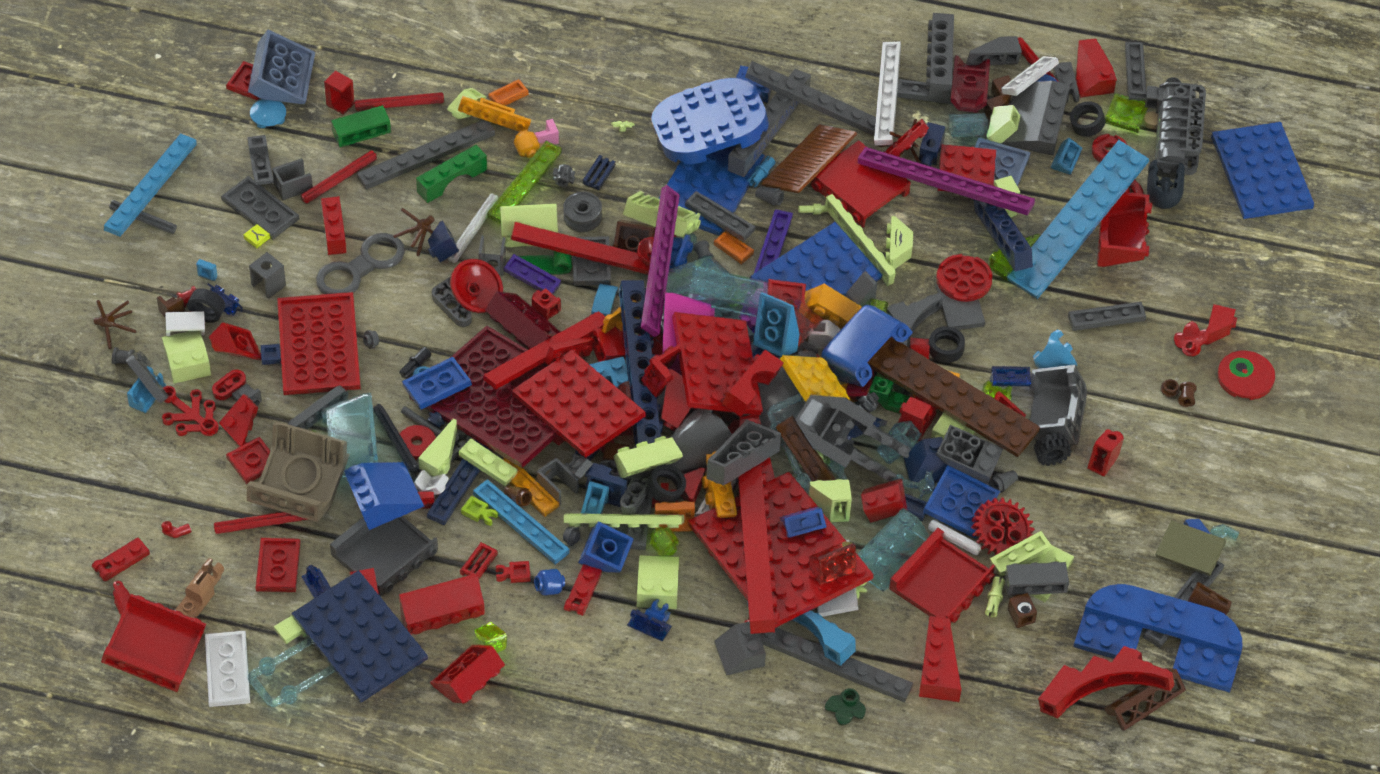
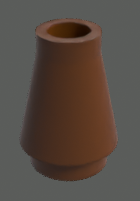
M507 485L504 488V494L518 506L522 507L530 504L532 493L528 488Z

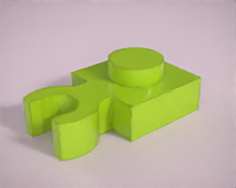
M473 496L461 508L462 515L476 522L483 519L484 523L488 526L492 525V519L488 517L498 518L496 510L488 509L487 503Z

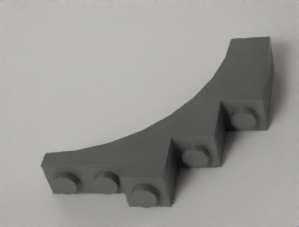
M940 293L929 295L923 300L911 303L909 306H906L902 301L890 305L886 313L905 323L914 332L926 318L942 309L943 297ZM911 335L909 336V338H908L907 340H905L904 342H901V343H903L904 345L907 346V344H908V342H909V340H910ZM893 382V390L904 395L910 394L909 391Z

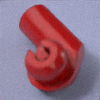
M165 521L161 525L162 533L172 538H179L192 532L188 523L180 527H174L170 521Z

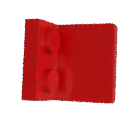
M680 344L675 347H668L660 356L655 355L649 361V366L644 370L645 374L641 381L655 397L663 392L671 377L668 368L673 365L682 348Z

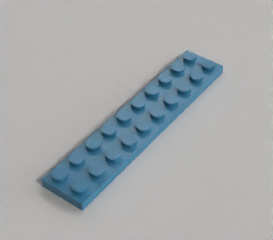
M1118 140L1031 247L1033 267L1016 272L1013 269L1007 276L1008 281L1038 300L1148 164L1149 158Z

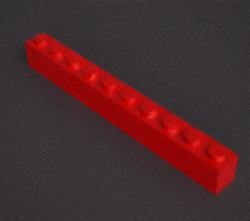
M756 465L739 476L751 634L775 632V624H778V611H773V608H777L776 596H772V592H776L775 580H771V576H774V564L769 563V561H773V551L768 549V545H772L771 533H767V530H771L770 518H766V515H769V504L764 503V500L768 499L767 488H763L767 481L766 473H762L761 465Z

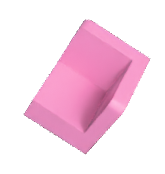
M546 120V130L535 133L540 143V148L559 144V132L554 120Z

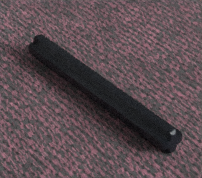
M377 404L373 407V412L407 469L414 473L419 469L417 462L381 404Z

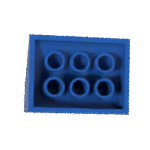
M404 462L360 463L344 470L369 530L424 507Z

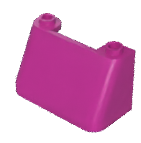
M665 293L663 352L670 346H677L672 320L674 312L715 317V308H711V304L675 293ZM677 355L673 365L668 369L682 374L679 355Z

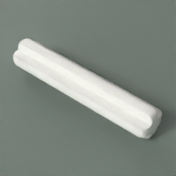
M932 520L929 523L928 529L934 532L937 528H940L944 531L943 538L974 555L980 553L982 547L980 544L936 520Z

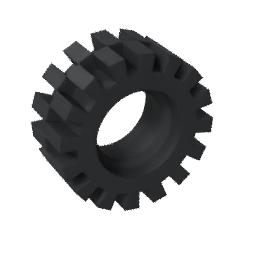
M1052 433V435L1046 434L1045 438L1043 436L1040 437L1041 440H1037L1036 444H1034V450L1041 465H1056L1057 462L1060 464L1062 460H1067V457H1070V453H1072L1068 439L1062 433L1057 435L1056 433Z

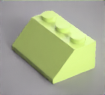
M556 204L500 206L502 239L506 237V247L533 246L511 240L515 222L558 233Z
M666 436L654 439V443L648 444L645 441L636 444L637 448L629 449V447L618 449V453L613 457L619 476L625 478L655 469L659 465L675 463L683 457L682 452L672 437L666 439Z

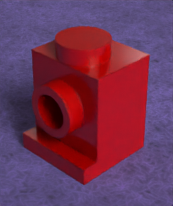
M546 288L542 291L537 290L532 295V307L549 320L561 311V299L559 297L556 298Z

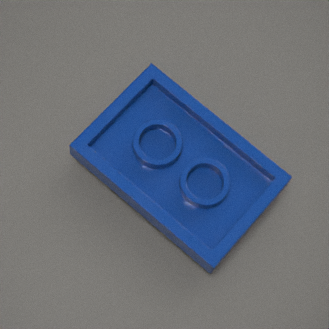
M454 357L402 381L403 387L420 410L472 385L470 378Z

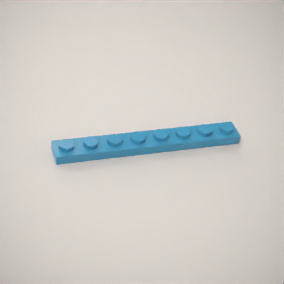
M180 133L104 224V231L121 237L197 145L196 139Z

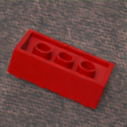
M477 573L399 594L401 619L404 627L411 635L420 634L430 629H439L448 624H457L463 620L475 619L485 615L484 600Z

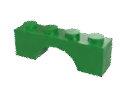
M477 145L470 147L416 177L417 193L427 203L443 195L447 185L456 177L467 174L474 178L486 171L487 155Z

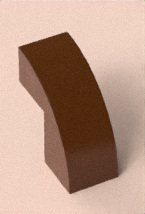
M1009 75L992 80L991 93L994 98L987 99V105L984 107V113L989 121L994 107L1010 105L1011 95L1002 94L1001 89L1011 81Z

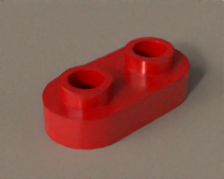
M235 369L215 382L212 386L214 398L217 400L230 398L234 391L246 384L245 373Z

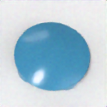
M261 99L255 102L250 109V117L259 128L283 124L285 121L286 107L280 101Z

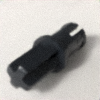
M422 347L414 357L409 358V362L399 371L401 377L409 378L416 368L421 367L431 357V352L426 347Z

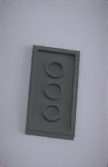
M249 176L221 196L223 202L254 226L258 224L267 231L272 240L300 219L296 212L264 187L255 185L254 180Z

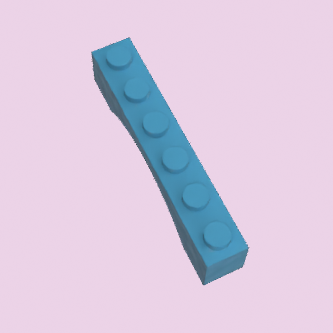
M810 610L792 619V621L803 625L811 631L819 640L824 656L839 666L856 651L855 638L850 633H846L838 628L836 624L825 620L819 613Z

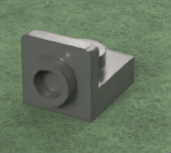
M247 383L232 393V398L236 402L243 394L247 395L257 406L262 402L261 391L258 388L253 390Z

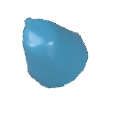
M1057 329L1052 332L1042 352L1037 351L1033 355L1035 366L1038 369L1067 365L1077 366L1075 358L1070 353L1073 350L1072 346L1068 342L1063 345L1059 341L1064 335L1060 330Z

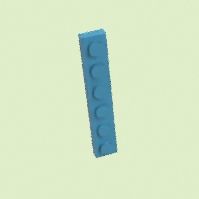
M488 479L473 490V495L477 499L487 503L489 509L496 510L498 516L555 565L570 553V549Z

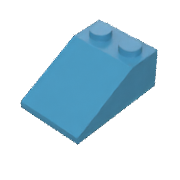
M761 292L753 345L780 357L797 352L800 334L794 305Z

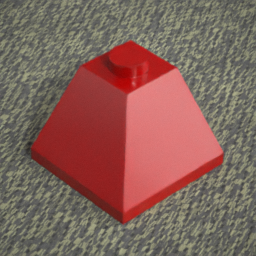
M222 322L209 336L212 348L218 353L261 361V353L250 330Z

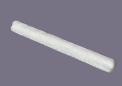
M490 194L457 241L456 245L459 252L448 258L450 262L456 263L497 204V195Z

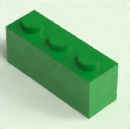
M383 105L331 120L332 133L339 148L391 133L390 119Z

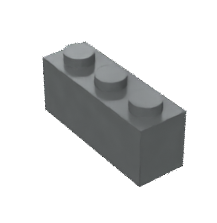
M1054 561L1051 563L1034 562L1031 564L1014 563L1006 565L1005 582L1007 595L1067 593L1069 578L1066 562Z

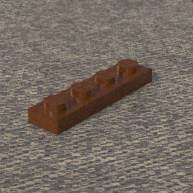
M793 415L776 425V429L781 433L782 438L812 482L817 480H836L818 452L812 448Z

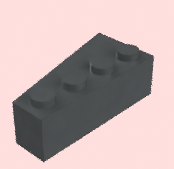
M746 420L708 459L706 479L723 486L778 453L780 451L781 433Z

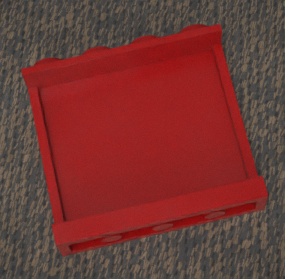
M858 140L836 156L811 181V186L825 198L833 194L836 199L841 201L843 208L852 215L855 223L864 228L865 220L899 194L903 197L907 196L910 192L911 182L907 178L858 164L859 155L867 147Z
M937 528L891 577L889 590L928 616L949 618L951 624L959 619L960 613L963 610H967L970 607L975 596L979 597L984 586L987 583H992L995 577L996 565L992 564L990 568H987L943 539L944 531Z
M130 594L128 603L108 646H106L101 662L178 692L204 633L206 623L198 618L183 615L178 610L168 609L160 603L148 601L140 595Z

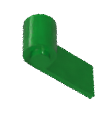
M553 251V255L519 256L551 275H563L572 271V255Z

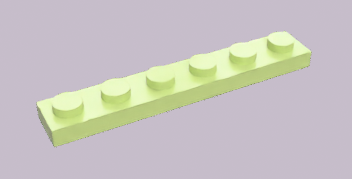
M833 194L827 196L824 208L883 275L881 279L887 286L893 284L896 275L894 267L888 264L883 253L876 249L870 238H867L862 227L857 225L852 215L843 208L841 201L836 199Z
M566 513L564 515V523H569L570 527H580L581 523H589V527H594L599 521L603 524H608L609 527H620V524H628V527H640V524H647L649 528H658L659 524H667V528H679V524L682 525L684 523V515Z

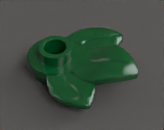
M852 688L845 689L840 695L831 696L825 704L826 711L836 712V721L840 725L848 724L852 721L853 717L863 719L866 712L865 705L860 702L859 694Z

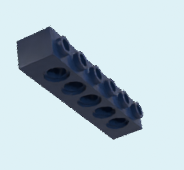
M974 199L975 213L1014 271L1033 267L1032 248L1006 210Z

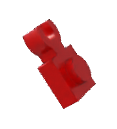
M529 561L509 562V567L496 565V572H502V574L496 575V581L498 582L505 581L507 578H510L511 583L531 582Z

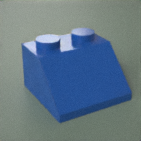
M598 521L589 534L578 563L601 569L602 572L620 573L634 538Z

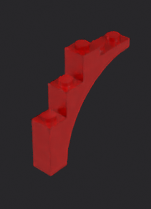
M1123 646L1112 662L1094 655L1082 672L1076 668L1063 665L1038 698L1040 711L1058 719L1067 708L1079 699L1093 692L1120 685H1147L1171 691L1174 687L1173 673L1168 669H1162L1148 661H1143L1141 652Z

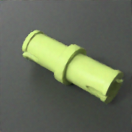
M1000 577L993 578L991 591L987 595L988 603L985 615L989 616L991 612L990 617L997 616L999 604L1003 600L1002 592L1005 579L1001 578V582H999Z

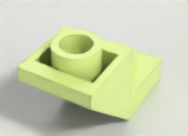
M473 88L464 89L448 106L447 110L457 119L468 118L470 115L458 111L462 96L479 102L481 98L486 99V96Z

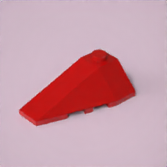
M1097 39L1079 40L1076 67V83L1079 97L1114 93L1117 78L1110 61Z

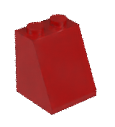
M670 369L671 377L666 384L661 418L665 421L663 424L667 428L675 431L695 408L687 407L682 375Z

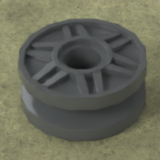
M576 192L566 198L563 204L564 221L570 229L577 232H588L599 226L602 220V203L597 196L589 192Z

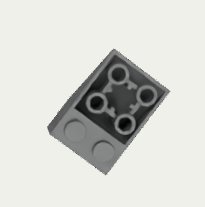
M950 424L936 455L947 465L988 484L1003 449Z

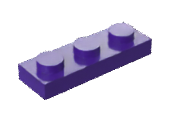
M515 254L512 255L504 266V272L537 290L542 291L546 288L554 295L561 285L560 279Z

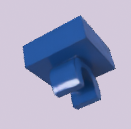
M656 599L651 607L645 611L644 618L662 625L669 619L670 612L667 611L669 605L666 603L661 609L658 607L659 600Z

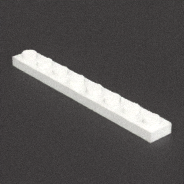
M883 42L874 135L875 146L893 145L894 136L890 135L889 132H894L901 42Z

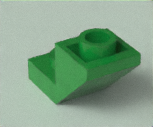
M875 376L869 392H874L879 397L877 401L886 410L899 413L904 402L907 403L910 396L893 392V382L891 380Z

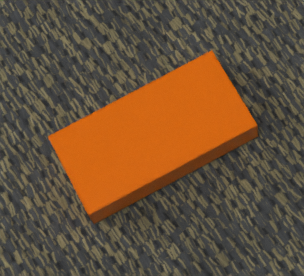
M518 79L489 93L488 98L493 102L506 106L529 95V91Z
M727 231L714 240V246L741 265L754 254V249Z

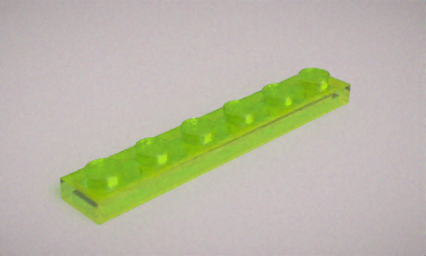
M545 141L487 212V217L501 224L500 206H519L562 153V148Z

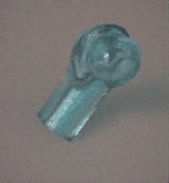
M1225 524L1214 526L1210 534L1221 538L1229 537L1236 541L1240 532Z

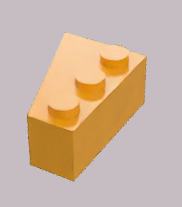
M826 284L819 285L805 292L804 315L813 319L830 320L841 329L862 308Z

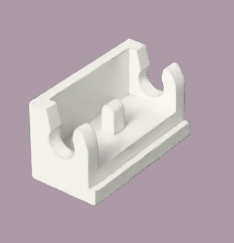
M204 311L166 312V336H170V332L201 331V335H205Z

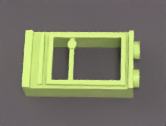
M640 191L627 198L623 215L656 227L660 199L656 197L650 198L651 195L645 196L644 192ZM678 206L674 234L684 238L686 234L689 235L697 231L701 220H699L700 213L696 214V212Z

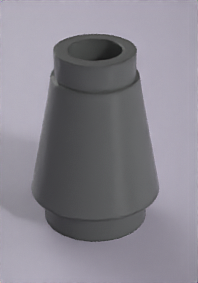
M758 187L755 196L773 206H779L783 202L784 192L779 188Z
M1011 470L993 475L989 480V486L1002 493L1018 480V474Z

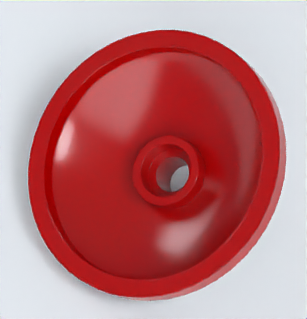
M479 259L464 260L454 268L451 274L450 286L455 299L462 307L471 312L486 313L485 309L495 293L503 292V283L498 272L485 261Z

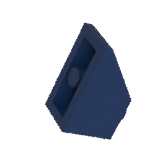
M440 221L427 241L430 246L428 248L429 253L433 258L437 257L441 263L459 252V249L444 221Z

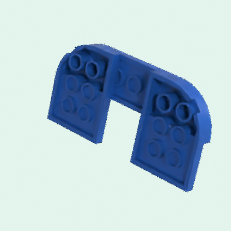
M1126 584L1103 587L1089 598L1074 642V648L1114 659L1123 646L1131 649L1137 648L1143 628L1181 639L1173 669H1177L1180 678L1230 693L1243 643L1238 627L1224 613L1199 604Z

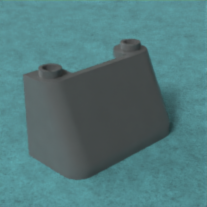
M1076 365L1033 369L1031 378L1028 381L1030 389L1035 393L1029 420L1040 426V431L1034 439L1041 440L1040 437L1043 436L1045 438L1046 434L1052 435V433H1056L1057 435L1062 433V435H1066L1069 445H1077L1079 443L1087 398V387Z

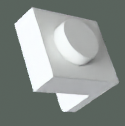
M422 470L416 478L414 485L420 492H434V495H439L445 490V485L449 478L445 474L431 477L425 470Z

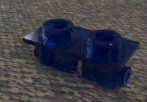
M209 283L207 284L211 291L217 293L224 300L226 306L224 309L225 313L235 315L237 307L243 308L238 303L239 299L232 294L229 296L224 294L225 290L217 284L215 287Z
M309 565L306 568V574L301 576L314 598L331 588L320 568L317 569L313 565Z
M639 609L631 611V619L627 626L662 642L672 628L666 621L662 622L653 617L649 620V615L640 612Z

